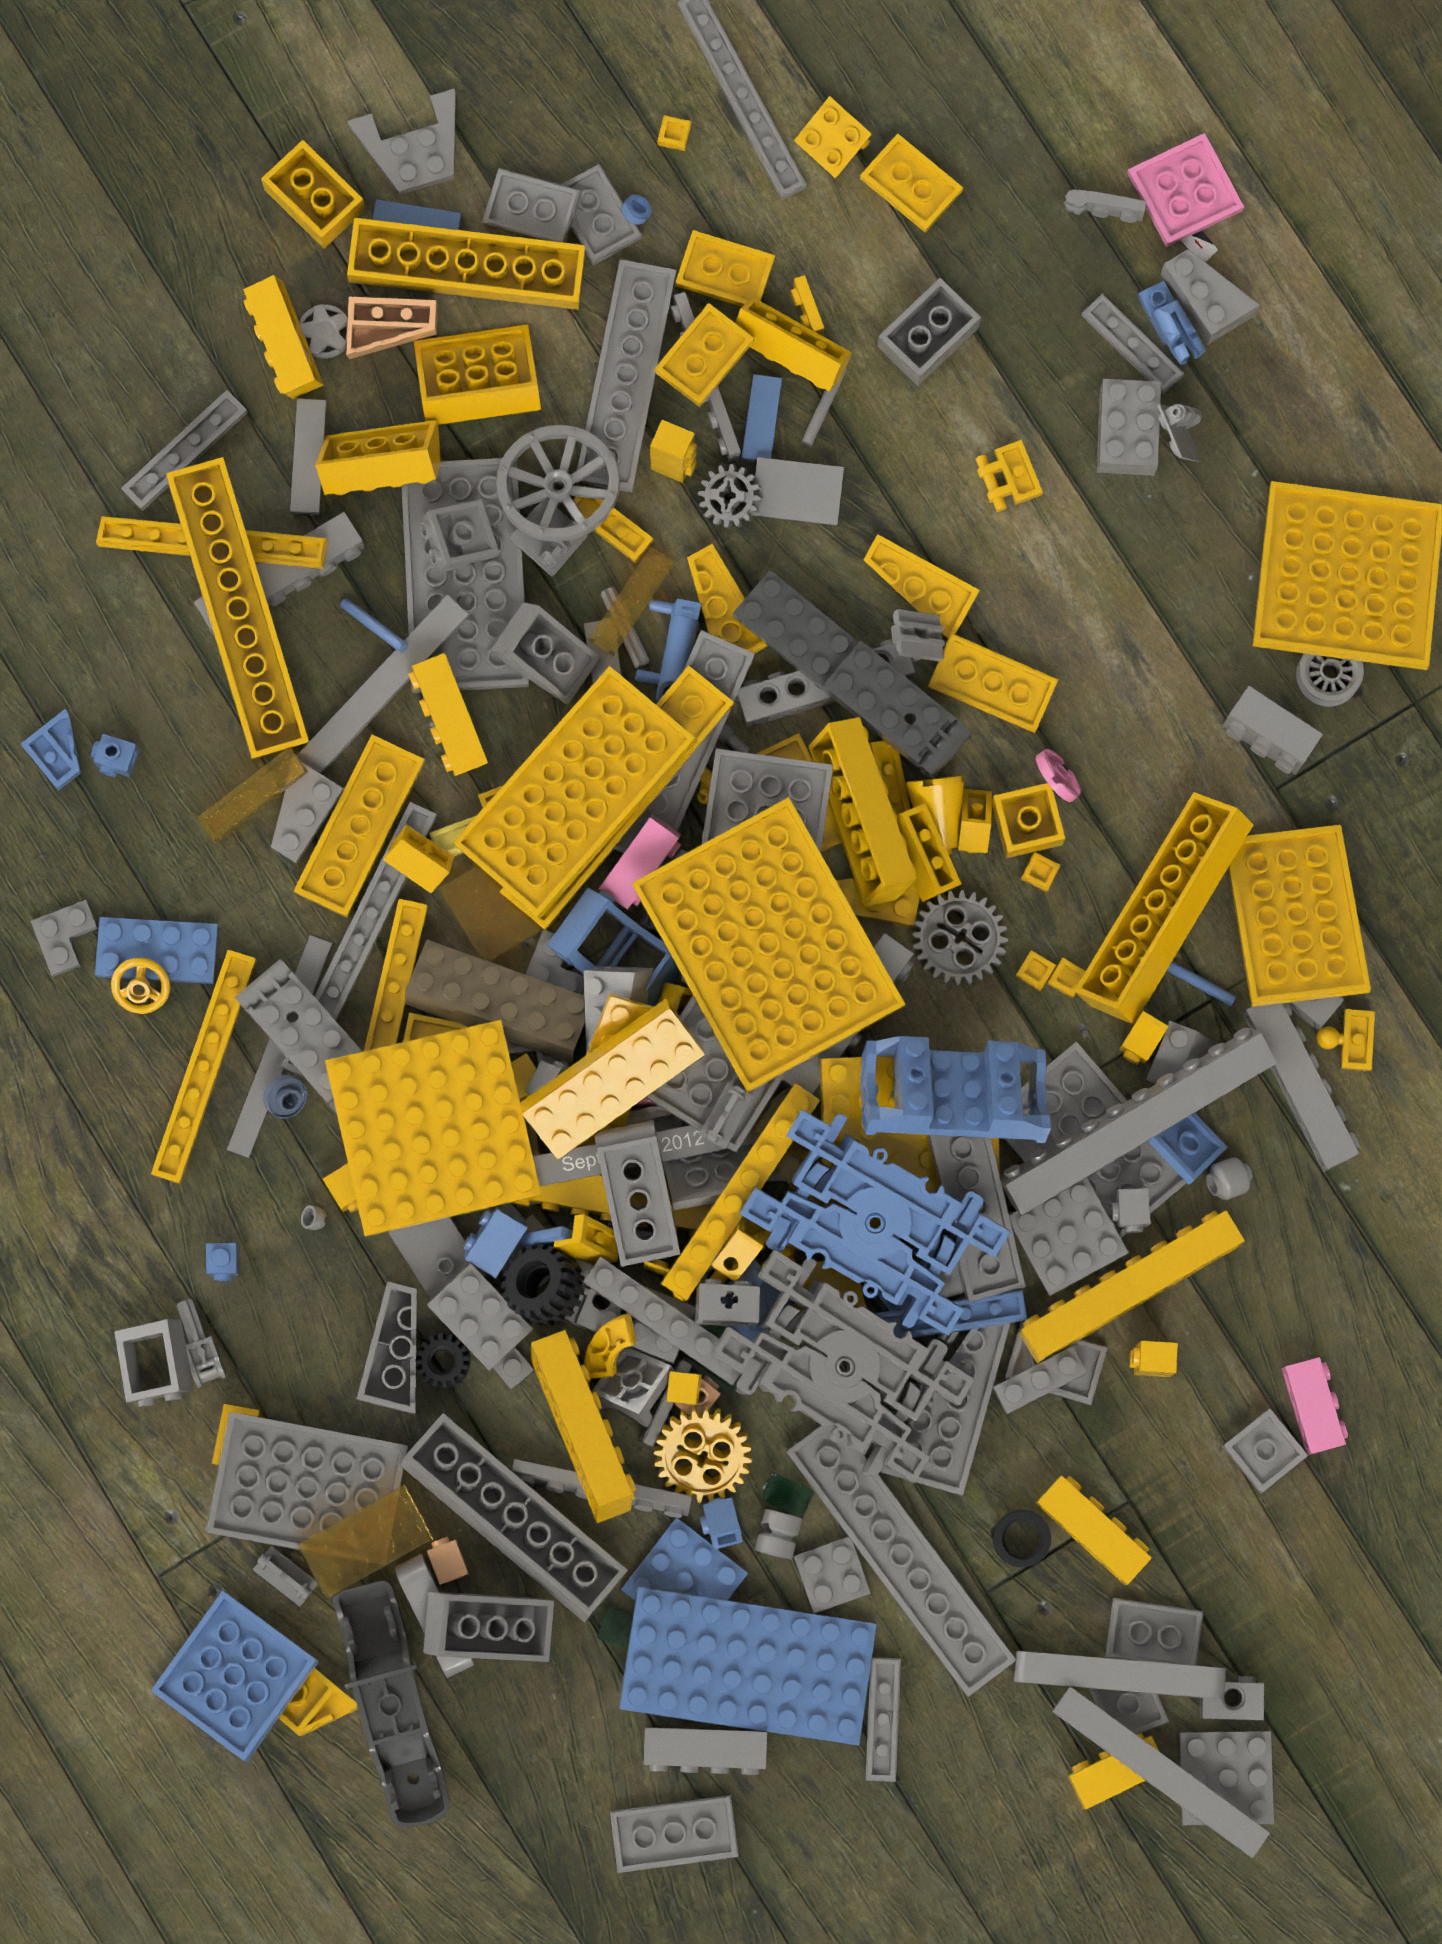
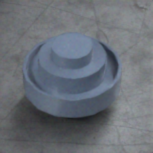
M290 1074L274 1078L268 1083L263 1095L266 1109L273 1116L280 1119L297 1115L303 1109L307 1100L305 1085L297 1077Z

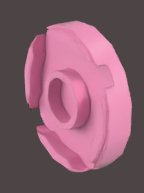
M1045 749L1037 754L1036 762L1038 768L1051 788L1068 802H1073L1081 794V787L1075 774L1070 769L1067 771L1062 766L1065 764L1064 760L1050 749Z

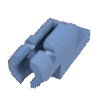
M1164 281L1138 293L1137 297L1163 346L1168 345L1180 365L1187 364V359L1190 356L1185 346L1188 347L1194 359H1197L1206 351L1178 300L1174 301Z

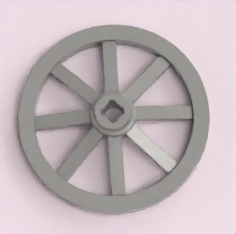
M568 425L541 427L519 438L502 458L496 481L500 505L511 523L531 537L554 542L577 539L599 527L611 514L618 498L620 486L617 464L608 447L590 432ZM550 439H567L559 470L553 469L539 442ZM576 442L585 444L598 454L597 458L573 474H568ZM531 447L546 477L542 478L514 468L513 465L518 457ZM603 465L606 466L609 476L608 490L573 486ZM508 478L518 479L543 488V490L511 502L508 495ZM556 486H559V487H563V489H562V490H555V487H556ZM571 496L601 499L603 502L596 512L585 520L571 499ZM550 499L540 525L530 522L518 512L520 509ZM562 502L576 522V525L564 528H549L557 506Z

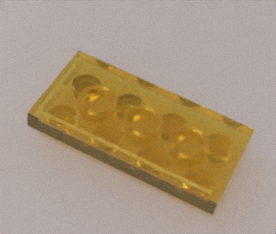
M403 1485L298 1543L297 1546L325 1598H328L427 1543L433 1537L406 1486Z

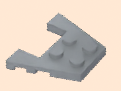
M455 89L430 96L438 124L392 138L380 140L372 113L347 121L349 129L356 135L364 149L371 155L399 195L454 179Z

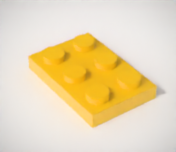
M898 133L860 175V179L925 233L963 191V187Z
M693 230L675 286L742 307L752 297L759 301L762 300L775 261V255Z
M708 303L655 367L654 372L697 406L701 407L752 345L754 337Z

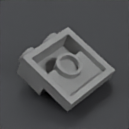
M482 499L429 510L422 518L420 532L424 539H429L431 545L429 558L433 566L438 565L440 573L464 568L469 563L495 558L500 554Z

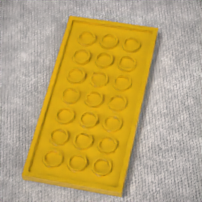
M609 666L455 839L453 844L540 919L694 746L697 739Z

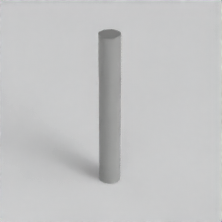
M846 368L841 380L830 392L824 391L801 441L803 444L812 447L847 371Z

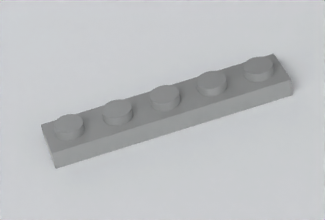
M226 390L121 488L122 491L142 511L145 510L169 487L166 473L192 466L248 413L247 409Z

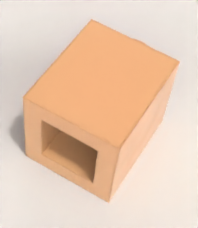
M445 1537L431 1543L433 1548L427 1550V1553L441 1586L469 1575L457 1540L450 1541L449 1537Z

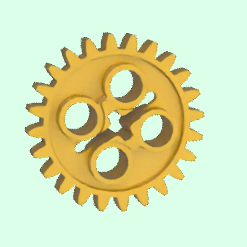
M694 1406L690 1416L684 1410H681V1420L671 1416L670 1424L672 1427L663 1425L662 1433L664 1435H658L656 1442L661 1446L654 1448V1454L660 1456L655 1459V1466L662 1467L659 1470L658 1476H668L665 1486L669 1487L675 1484L674 1493H680L683 1490L686 1492V1495L692 1496L694 1494L697 1496L698 1503H701L703 1495H707L709 1501L713 1500L716 1493L725 1499L726 1488L733 1493L736 1492L734 1482L744 1483V1476L742 1474H749L750 1466L746 1463L752 1462V1455L746 1453L751 1450L752 1445L749 1442H744L748 1438L747 1431L738 1433L741 1429V1422L730 1424L731 1414H728L723 1419L720 1417L721 1409L718 1408L714 1415L709 1412L708 1406H705L703 1413L700 1414L696 1406ZM697 1432L701 1435V1438L695 1441L690 1440L686 1434ZM722 1441L728 1443L730 1447L727 1450H719L715 1447V1444ZM702 1451H706L708 1453L705 1454L704 1458L699 1457ZM687 1459L692 1464L688 1467H681L676 1461ZM713 1468L718 1470L720 1474L710 1477L705 1471Z

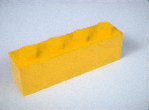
M273 275L243 289L247 298L244 300V305L248 313L254 316L257 324L254 326V330L258 339L265 344L267 351L264 352V356L268 365L271 368L274 367L277 375L274 381L279 392L295 399L323 386L324 384L284 282Z
M754 297L741 307L735 324L754 337V342L750 348L763 354L768 360L775 361L788 368L793 374L800 375L813 382L816 387L829 392L841 380L852 354L849 350Z
M445 653L411 665L413 672L408 673L414 690L420 688L424 699L420 700L419 703L424 716H431L435 727L430 728L435 744L442 743L445 754L441 755V759L446 771H453L454 776L487 764L488 761Z
M1062 1475L1059 1476L1035 1504L1121 1583L1128 1585L1152 1558L1147 1554L1150 1549L1137 1537L1132 1540L1124 1533L1127 1530L1126 1526L1117 1518L1113 1517L1110 1520L1103 1514L1104 1506L1091 1496L1087 1499L1079 1492L1082 1486L1071 1476H1068L1066 1479Z

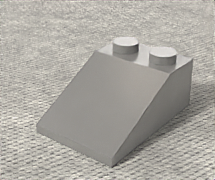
M522 603L491 648V651L510 667L565 704L570 703L600 659L598 654L539 605Z

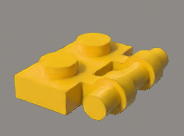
M1022 440L995 449L994 454L997 459L995 462L989 464L986 454L975 459L979 467L977 469L980 479H984L988 489L986 495L989 502L994 504L996 512L1007 508L1004 501L1006 496L1011 495L1014 504L1017 505L1043 494ZM1000 471L1007 484L1001 487L998 486L994 476L995 473Z

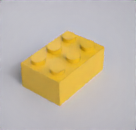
M304 140L297 144L261 178L264 190L324 249L354 222V218H358L366 210L363 198Z

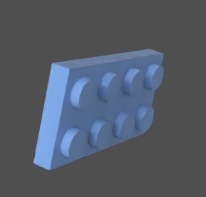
M100 917L95 976L112 978L114 971L121 963L131 958L142 957L151 959L162 966L170 982L214 984L219 925ZM137 966L128 969L121 979H135ZM146 967V979L160 981L158 975Z

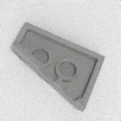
M294 757L271 847L293 862L298 863L343 793L344 788Z

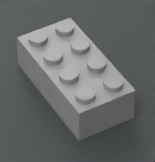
M428 1592L423 1653L440 1657L549 1662L554 1601L529 1597Z

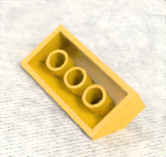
M437 420L326 435L315 464L324 495H344L350 491H372L386 486L396 488L408 483L418 482L426 484L436 480L441 466Z

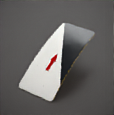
M1203 231L1181 240L1191 252L1204 262L1218 250Z

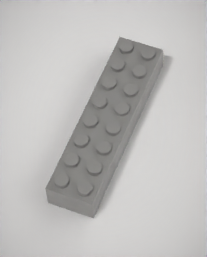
M444 1413L403 1458L401 1467L584 1623L628 1571Z

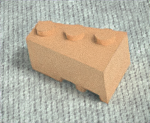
M349 297L347 357L352 359L436 335L438 322L437 301Z

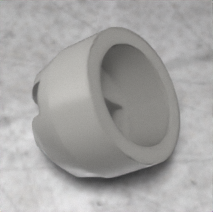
M308 1205L302 1212L301 1224L305 1229L309 1230L322 1229L326 1224L324 1220L327 1214L320 1207Z

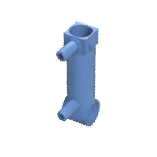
M678 598L674 603L650 600V611L671 615L660 673L638 669L635 677L636 681L658 685L656 704L662 698L663 693L682 674L696 643L699 628L698 617L701 607L699 602Z

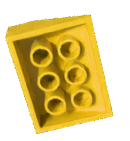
M528 324L414 341L425 422L437 420L438 425L541 410Z

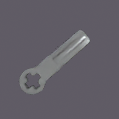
M187 1299L179 1302L177 1310L189 1342L186 1345L188 1362L197 1387L200 1388L203 1386V1383L219 1377L221 1379L227 1378L214 1338L212 1336L206 1338L194 1301Z

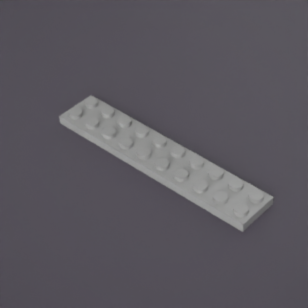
M821 1425L786 1451V1453L965 1695L969 1697L1014 1663L1016 1659L879 1475L869 1476L861 1473L867 1462L866 1457L856 1449L847 1446L849 1443L848 1437L842 1442H833L830 1439L829 1433L835 1427H824ZM840 1432L836 1433L838 1438L840 1437Z

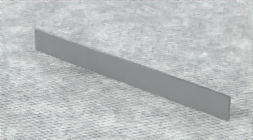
M310 935L295 975L313 995L332 943ZM291 1015L288 1021L291 1023L297 1021L298 1015ZM269 1039L227 1147L228 1151L247 1158L251 1155L268 1111L263 1102L264 1090L268 1083L282 1075L284 1070L281 1064L285 1055L271 1039Z

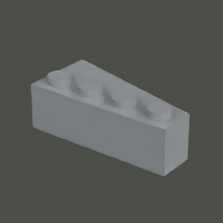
M600 966L584 970L586 1053L609 993L647 1004L649 992H646L648 979L652 978L653 968Z
M387 1281L356 1400L415 1414L416 1288Z

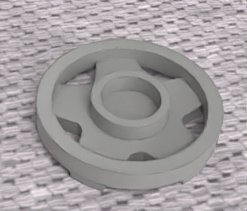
M321 304L313 306L301 317L299 323L305 337L311 339L310 352L313 357L320 359L333 358L347 348V332L345 339L340 334V331L345 326L348 329V317L342 310L332 305ZM327 311L334 312L337 315L330 317ZM313 315V321L306 322ZM327 346L335 349L330 352H323Z

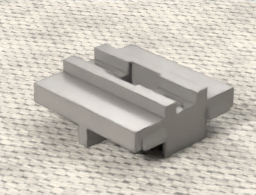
M901 609L894 611L893 621L895 625L891 627L892 642L893 645L896 644L898 656L911 657L913 661L920 659L941 661L944 659L942 646L945 645V641L941 637L943 626H940L939 615Z

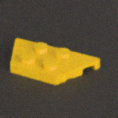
M314 1668L279 1719L297 1735L303 1736L358 1710V1706L355 1700Z

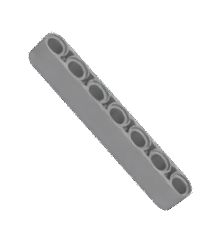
M1016 1651L1014 1682L1224 1699L1226 1668Z

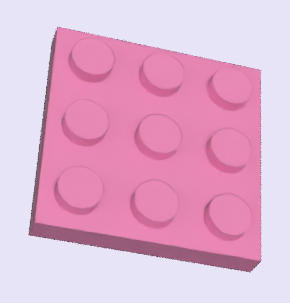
M1205 133L1128 169L1127 172L1141 200L1146 201L1145 208L1166 247L1242 212L1244 209V205Z

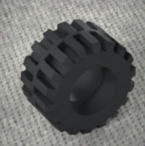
M538 1244L537 1247L534 1245L528 1246L526 1252L520 1250L517 1253L518 1257L516 1259L512 1258L508 1263L511 1265L509 1270L505 1269L503 1274L506 1277V1281L502 1282V1289L506 1290V1292L502 1295L504 1300L508 1302L507 1306L515 1311L516 1314L540 1326L544 1324L546 1326H554L555 1322L559 1324L564 1322L566 1315L571 1317L575 1313L573 1308L575 1306L579 1307L581 1303L579 1297L584 1295L585 1288L581 1287V1284H583L585 1278L580 1274L582 1272L581 1267L576 1264L573 1258L545 1244ZM550 1274V1282L547 1289L537 1297L539 1283L546 1275Z

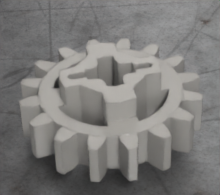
M730 464L729 470L726 471L725 467L720 465L718 474L712 471L708 472L711 478L709 482L702 480L701 483L706 489L705 491H699L698 495L704 497L705 501H702L699 506L701 508H708L704 516L708 519L715 516L713 523L718 526L724 521L725 528L730 529L732 522L737 527H742L741 520L743 518L751 522L752 518L749 513L751 511L759 512V509L754 505L755 502L762 501V498L756 495V492L761 490V486L752 484L756 479L755 475L751 474L745 477L747 469L742 467L737 472L736 466ZM738 478L745 483L748 492L740 489ZM724 479V483H723L720 487H718L717 489H714L715 486H716L721 480ZM733 492L736 494V497L730 499L729 503L725 499V494ZM713 501L719 502L722 514L715 509ZM743 504H746L744 509L737 513V509Z

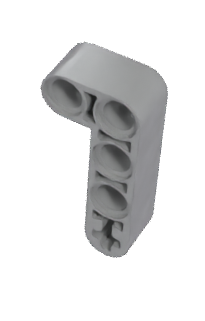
M421 1553L395 1566V1571L425 1634L428 1592H439V1589ZM436 1656L446 1678L474 1666L472 1658Z

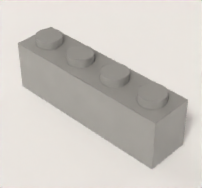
M645 1727L644 1765H650V1771L668 1772V1766H680V1772L698 1773L699 1767H711V1773L729 1774V1768H741V1774L759 1775V1769H766V1731Z

